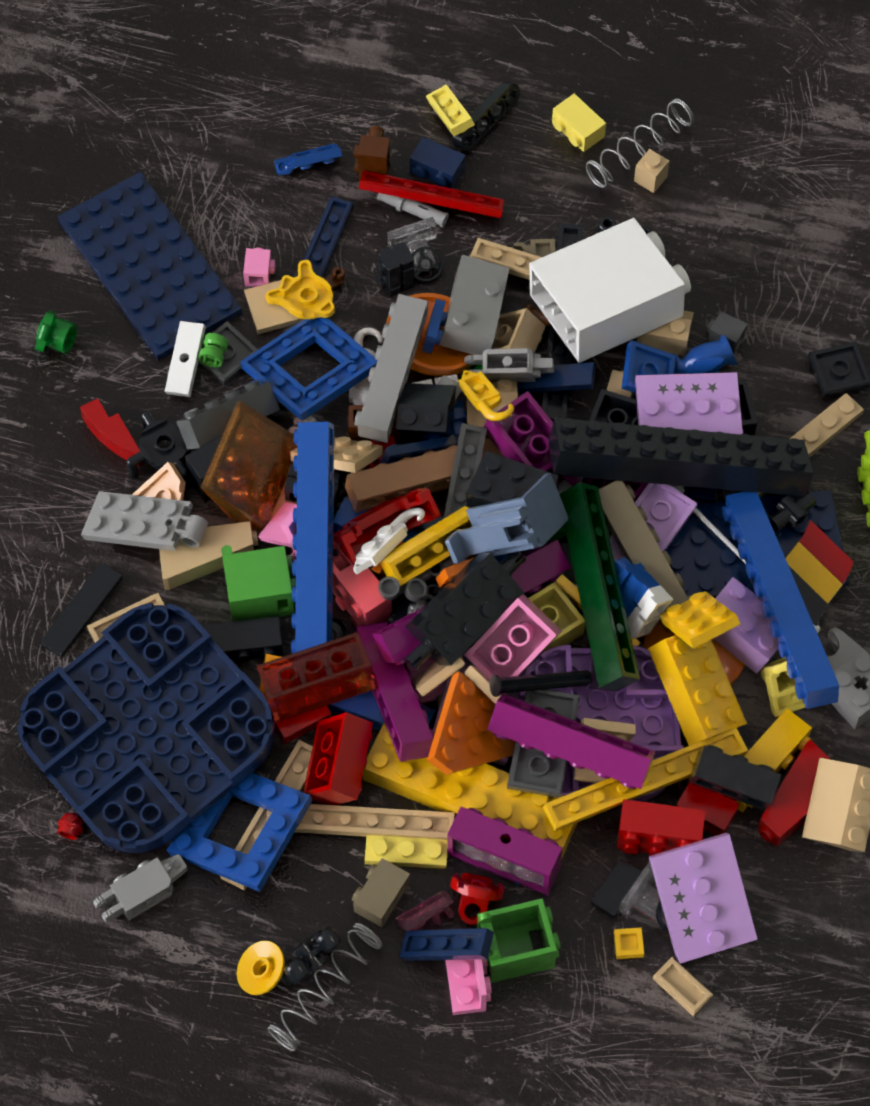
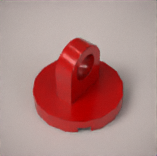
M455 873L450 883V887L453 890L461 893L458 907L460 918L470 925L477 924V915L468 916L464 912L467 905L471 903L477 904L480 907L479 913L487 912L489 901L502 900L505 893V886L499 882L497 886L493 885L491 878L478 874L465 873L459 877V874Z

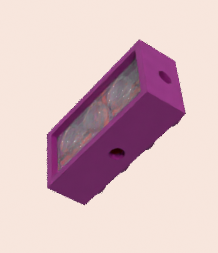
M461 806L447 834L449 856L512 882H518L522 886L547 896L561 869L562 847L557 842L548 838L543 840L535 837L532 832L524 828L516 829L508 826L507 822L502 819L486 817L475 808L466 809Z

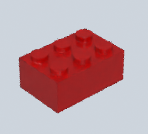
M347 712L318 721L303 793L310 795L314 802L322 805H339L358 799L362 790L361 780L363 771L367 765L368 746L372 740L373 722Z
M623 799L616 849H620L627 854L642 852L649 853L652 856L701 841L703 838L705 810Z

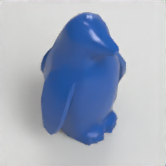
M722 335L717 341L706 342L692 348L684 358H679L676 355L674 374L719 373L718 370L726 364L738 365L726 335Z

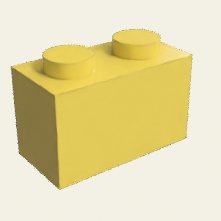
M575 93L553 108L552 123L555 129L559 132L562 131L568 137L571 144L575 147L578 146L583 152L605 137L606 122Z

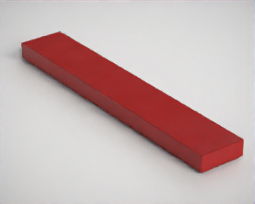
M366 170L362 172L358 188L497 218L502 216L505 201L500 198Z

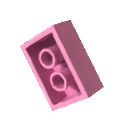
M523 594L511 604L466 652L465 656L488 679L493 675H497L499 678L520 676L562 630Z

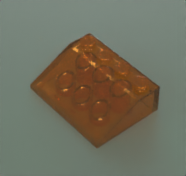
M237 402L200 488L234 523L250 521L251 530H263L270 521L288 477L289 467L293 464L290 452L297 448V445L294 444V437L288 430L243 402Z

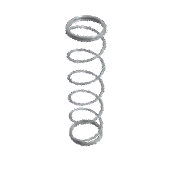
M674 99L667 106V115L655 113L651 117L650 127L638 125L635 128L634 140L628 137H621L617 143V152L610 149H605L601 152L600 164L589 160L586 163V171L590 179L601 188H605L608 185V180L613 182L612 175L602 163V156L606 151L616 153L623 166L630 170L628 161L619 152V143L623 139L633 141L642 156L646 154L644 148L635 138L636 130L639 127L650 129L656 142L663 146L662 138L652 127V120L656 115L668 118L672 129L679 134L680 128L669 117L668 109L670 105L674 116L681 124L685 126L692 125L694 117L688 105L680 99ZM675 103H679L685 108L689 115L690 123L685 122L679 116L675 109ZM671 121H672L673 124L676 126V128L678 129V131L674 128V126L672 125ZM589 164L594 165L600 171L605 185L594 177Z
M355 923L353 925L354 930L348 931L347 934L348 941L357 956L344 950L336 949L331 951L332 962L341 976L324 969L315 971V981L325 997L307 989L298 991V1000L309 1017L289 1009L281 1011L282 1022L293 1038L275 1025L268 1027L269 1033L287 1049L296 1051L298 1049L297 1045H301V1043L287 1026L283 1018L284 1012L297 1014L318 1025L300 999L302 991L312 993L334 1005L333 1000L320 985L316 976L319 971L329 973L351 985V982L337 966L333 954L335 952H342L367 965V962L353 946L350 940V933L355 932L364 942L375 949L383 947L380 938L365 925Z

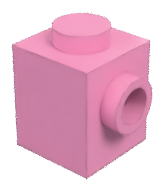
M246 248L243 271L245 286L257 287L270 283V276L275 274L276 260L271 259V250Z

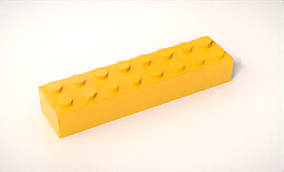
M385 723L383 724L367 756V765L362 775L363 780L439 812H455V817L461 806L466 809L475 808L486 817L504 820L508 826L516 829H527L535 837L543 840L545 838L554 840L562 847L563 857L578 822L554 832L543 806L545 803L558 798L507 789L509 773L488 764L445 775L427 761L428 757L400 762Z

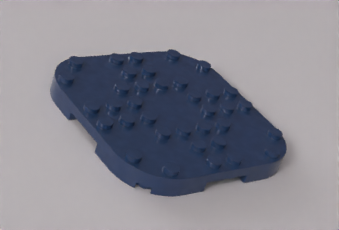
M148 603L127 611L101 632L103 637L69 665L64 669L60 666L36 684L27 694L20 708V722L17 725L21 744L28 755L93 833L109 847L122 852H147L169 842L256 770L268 756L275 738L274 715L263 693L244 672H241L214 642L211 635L189 612L179 606L168 603L167 606Z

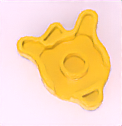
M309 260L299 262L297 277L283 276L280 287L269 290L265 295L268 304L280 305L287 309L290 314L300 319L328 318L335 313L332 288L324 278L313 272L312 264Z

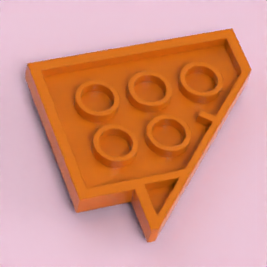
M460 671L452 675L427 758L428 762L445 775L513 757L516 743L512 739H500L493 734L494 732L487 730L496 704Z

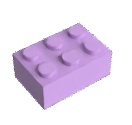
M732 577L715 599L738 616L740 625L713 639L757 674L776 652L779 641L777 637L773 638L771 634L769 617H764L762 600Z

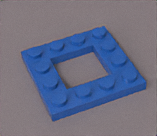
M320 317L302 320L240 361L241 368L254 380H258L259 383L270 382L275 398L303 421L367 378L371 367H376L378 360H375L372 354L330 319ZM316 342L335 358L340 365L307 387H304L280 366Z
M251 773L177 834L168 847L167 852L171 856L179 854L185 862L260 892L313 799L306 793ZM232 796L272 812L248 855L207 839Z

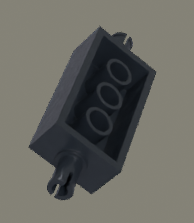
M522 552L510 553L501 563L491 553L477 554L406 625L407 629L420 644L404 658L405 662H411L409 666L417 671L432 656L439 665L451 666L524 593L511 576L526 561L525 556L520 557Z

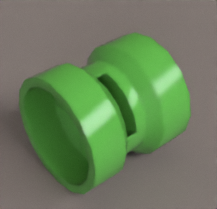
M208 333L204 338V348L200 350L198 359L206 366L218 368L223 363V353L227 351L229 341L222 335Z

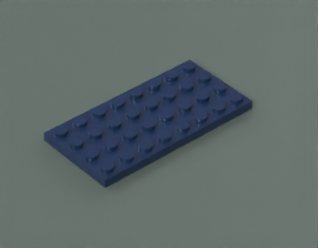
M141 172L57 216L60 225L157 360L173 353L180 321L204 324L206 326L205 334L242 314L240 305Z
M831 490L810 492L816 499V506L808 510L809 515L797 528L791 529L787 525L780 531L774 532L785 558L803 537L809 520L843 551ZM788 495L759 497L768 517L776 513L774 511L776 505ZM726 501L697 504L696 508L738 549V542L732 539L730 533V522H726L723 517L722 507L726 506ZM692 513L666 549L672 561L671 569L674 574L677 572L680 574L685 584V587H683L685 594L692 596L695 593L706 591L716 598L732 577L755 594L753 578H748L746 564L698 516ZM849 575L842 586L849 585Z

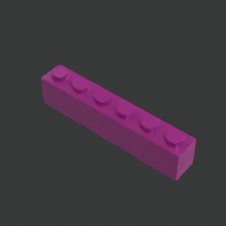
M387 622L357 626L354 640L358 649L357 654L399 761L428 757L435 732L433 729H429L426 710L421 709L419 693L412 686L411 673L405 669L404 663L400 665L385 663L372 635L388 626Z
M502 694L497 700L487 729L494 732L493 734L500 739H512L519 742V745L526 749L535 748L543 751L547 757L552 759L561 758L567 760L573 767L593 770L599 777L619 780L623 786L631 789L636 787L642 788L655 755L653 750L506 694Z

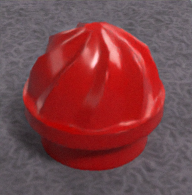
M67 813L57 823L59 826L57 833L62 837L77 840L79 835L83 834V819L77 813Z

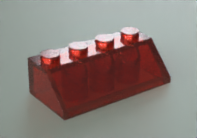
M358 632L257 665L275 723L377 689L373 670Z

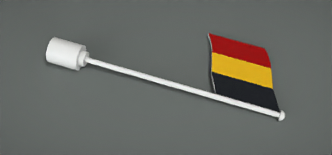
M670 485L682 494L685 492L684 486ZM696 508L693 513L740 558L738 549ZM809 520L803 537L785 559L818 633L820 631L818 623L828 603L845 583L852 569L853 561L821 529Z

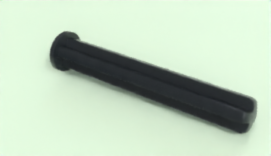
M588 670L502 678L493 675L490 678L489 685L491 694L494 697H499L501 693L587 686L592 683L591 672Z

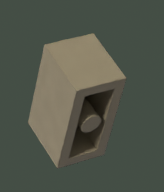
M381 858L378 865L373 864L366 876L368 879L364 887L359 886L352 897L354 912L381 928L410 884V873Z

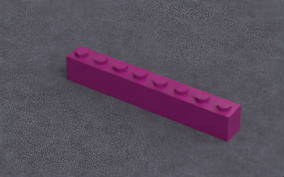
M548 540L543 546L530 549L520 555V557L525 556L526 561L511 576L524 593L528 592L530 594L542 588L541 584L547 580L549 582L556 581L563 574L562 572L570 569V566L558 540ZM425 606L372 634L385 663H395L396 665L405 663L404 658L420 644L407 629L406 625Z

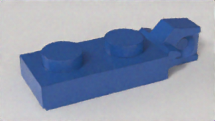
M334 143L293 153L290 156L275 159L274 163L277 174L286 175L290 174L296 167L308 169L313 167V163L322 161L323 164L335 162L337 160L336 157L342 156L341 148Z

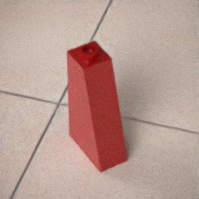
M811 739L806 742L775 793L772 805L765 810L758 824L761 837L768 843L772 842L776 847L806 821L819 759H830Z

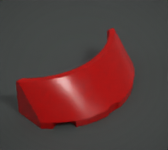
M417 488L403 496L389 499L353 518L342 526L343 529L333 534V540L354 565L356 555L362 550L361 547L371 541L377 535V531L380 528L390 525L402 512L411 508H422L425 511V516L421 521H418V516H415L405 523L408 530L441 517V514L430 490L427 488Z

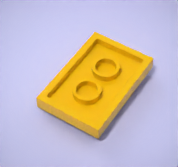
M706 591L693 594L689 600L681 604L672 605L667 608L666 612L659 615L662 623L693 649L740 625L738 616Z

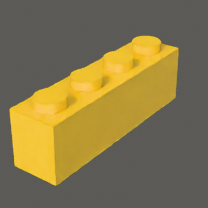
M462 507L392 550L380 562L386 576L394 577L402 586L412 578L449 557L450 553L445 540L457 530L472 527L466 512L469 507Z
M786 708L743 757L747 758L748 762L754 765H767L773 768V772L776 773L782 768L787 770L795 760L793 755L798 750L802 751L806 742L811 739L809 736L812 727ZM736 800L740 804L738 809L742 813L748 806L754 807Z

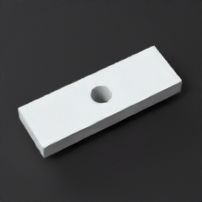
M180 321L165 387L166 394L191 397L199 361L198 356L206 329L204 324Z

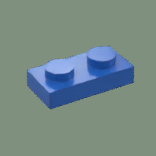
M435 300L422 348L423 352L432 354L434 344H440L443 331L439 330V326L444 327L448 312L443 311L446 301Z

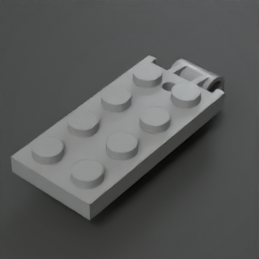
M99 491L81 536L85 540L175 551L179 540L189 547H199L208 521L198 515H190L193 504L190 501Z

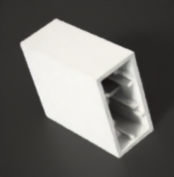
M635 218L529 263L530 296L578 363L683 317L684 295L691 291L690 280L684 268L679 264L673 267L665 259V249L660 237L654 231L646 234Z

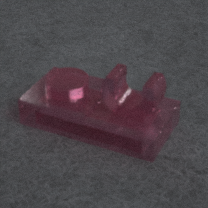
M440 891L395 919L400 928L405 931H415L425 925L424 921L432 918V921L440 926L442 923L439 919V914L442 911H445L449 918L454 917L453 910L448 907L454 902L450 894Z

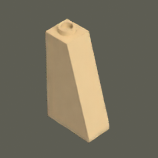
M250 521L209 526L206 528L201 543L197 548L189 547L179 540L175 551L159 549L164 589L171 590L223 569L221 549L225 545H229L232 548L233 554L254 551V546H259L257 530H251Z

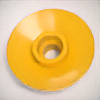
M260 941L251 945L243 953L237 967V980L245 992L251 995H262L277 985L285 967L284 954L280 947L270 941Z

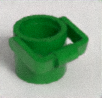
M46 311L37 330L35 350L44 352L48 347L67 354L74 345L77 336V324L56 317L57 312Z

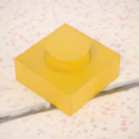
M642 927L614 929L616 959L644 957Z

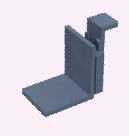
M551 473L544 474L522 497L468 508L466 512L472 527L453 532L445 540L454 564L460 563L468 555L491 553L493 556L543 546L568 521V515Z

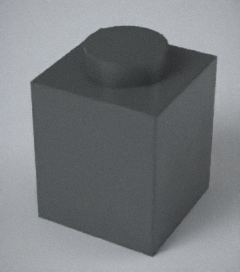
M721 311L716 319L712 318L706 330L709 332L708 342L717 341L725 334L732 352L735 354L745 338L747 323Z

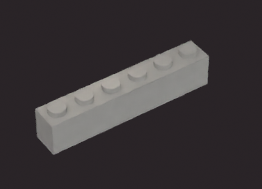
M398 294L396 303H391L389 310L391 320L389 324L385 323L382 332L384 342L382 346L378 345L375 360L378 361L376 367H371L368 381L371 382L369 389H364L361 400V403L364 404L362 411H357L354 425L358 426V436L388 443L397 415L398 403L407 382L427 318V300Z

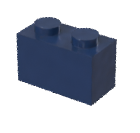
M422 137L410 156V172L419 178L433 181L438 186L453 189L465 170V154L425 137Z

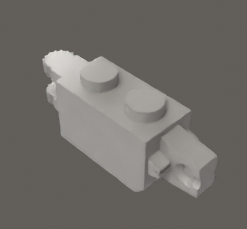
M179 854L160 861L158 857L153 860H145L138 865L135 871L129 874H121L115 878L110 885L111 889L96 897L93 904L96 908H100L116 899L118 904L102 914L101 917L104 922L111 921L123 913L128 920H131L172 896L174 889L172 883L188 871L187 866Z

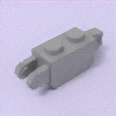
M528 348L487 349L483 351V355H468L465 357L466 364L483 365L482 370L468 371L475 373L481 371L490 382H497L501 379L517 382H536V378L541 377L542 373H554L553 358H541V354H534V351Z

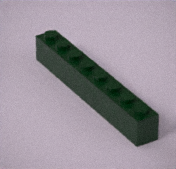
M579 482L559 494L568 515V521L564 524L565 534L568 540L575 581L579 591L580 604L583 610L599 688L619 691L640 680L598 486Z

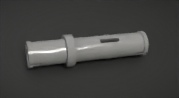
M378 193L377 196L378 201L396 207V210L399 212L406 211L441 228L447 223L449 213L442 212L427 204Z

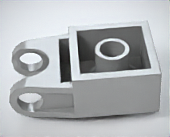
M833 627L829 630L827 636L835 650V654L827 657L839 683L838 702L832 703V705L856 729L870 718V655L842 630Z

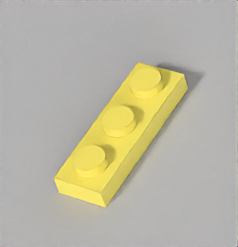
M447 85L426 95L429 104L453 136L464 133L475 125L471 116Z
M367 835L365 864L378 865L381 858L395 866L446 869L448 840Z

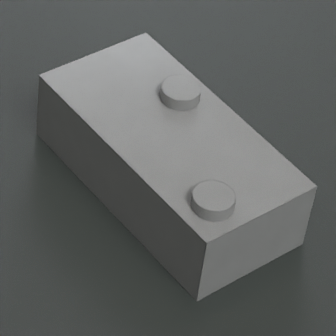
M466 255L461 256L454 279L440 346L472 355H483L484 350L491 349L496 334L509 267Z

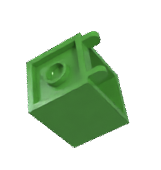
M229 545L222 547L221 551L232 621L275 616L284 617L291 616L294 613L296 602L292 600V588L296 587V581L292 572V556L286 555L285 546L234 554Z
M543 898L477 914V928H487L494 932L487 959V972L491 983L555 968L556 958H559L558 949H560V941L557 932L552 933L551 923H553L551 909L549 906H544ZM539 930L544 948L533 950L529 933Z

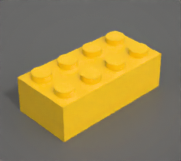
M674 635L648 648L689 746L747 724L712 640L693 649L680 637Z

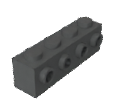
M258 380L244 384L245 389L241 391L238 389L229 391L224 394L225 398L220 401L218 398L204 403L205 408L201 410L195 408L185 412V417L176 422L187 450L200 448L228 431L231 434L280 410L270 382L259 383Z

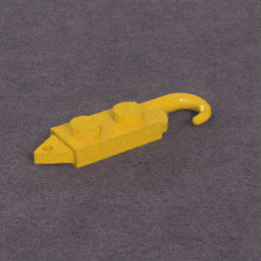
M467 370L463 371L462 378L458 380L459 387L485 418L490 421H501L512 415L514 406L511 403L504 412H494L492 410L501 403L500 393L481 371L478 373Z

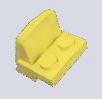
M786 658L778 659L762 667L760 670L761 678L766 683L771 713L775 717L780 716L786 708L792 712L805 708L803 699L799 700L797 697L794 678L790 679L788 675Z

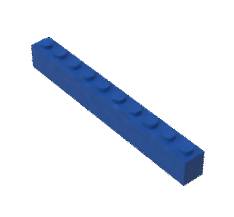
M298 422V429L294 430V444L297 445V456H294L293 460L294 471H297V482L293 484L294 497H297V508L293 509V522L297 524V534L293 535L292 540L293 549L296 550V560H293L292 563L293 576H296V587L292 588V600L296 602V613L292 614V628L295 629V639L292 640L291 651L292 655H295V666L291 668L292 682H295V687L330 688L332 684L334 425L330 422Z
M743 491L726 495V506L722 507L724 520L730 522V533L732 539L738 542L740 558L746 561L748 578H753L755 595L762 600L764 617H769L771 634L773 638L777 637L779 641L778 649L780 656L787 660V672L790 679L794 678L796 682L795 690L798 699H803L806 709L838 702L839 683L758 493Z

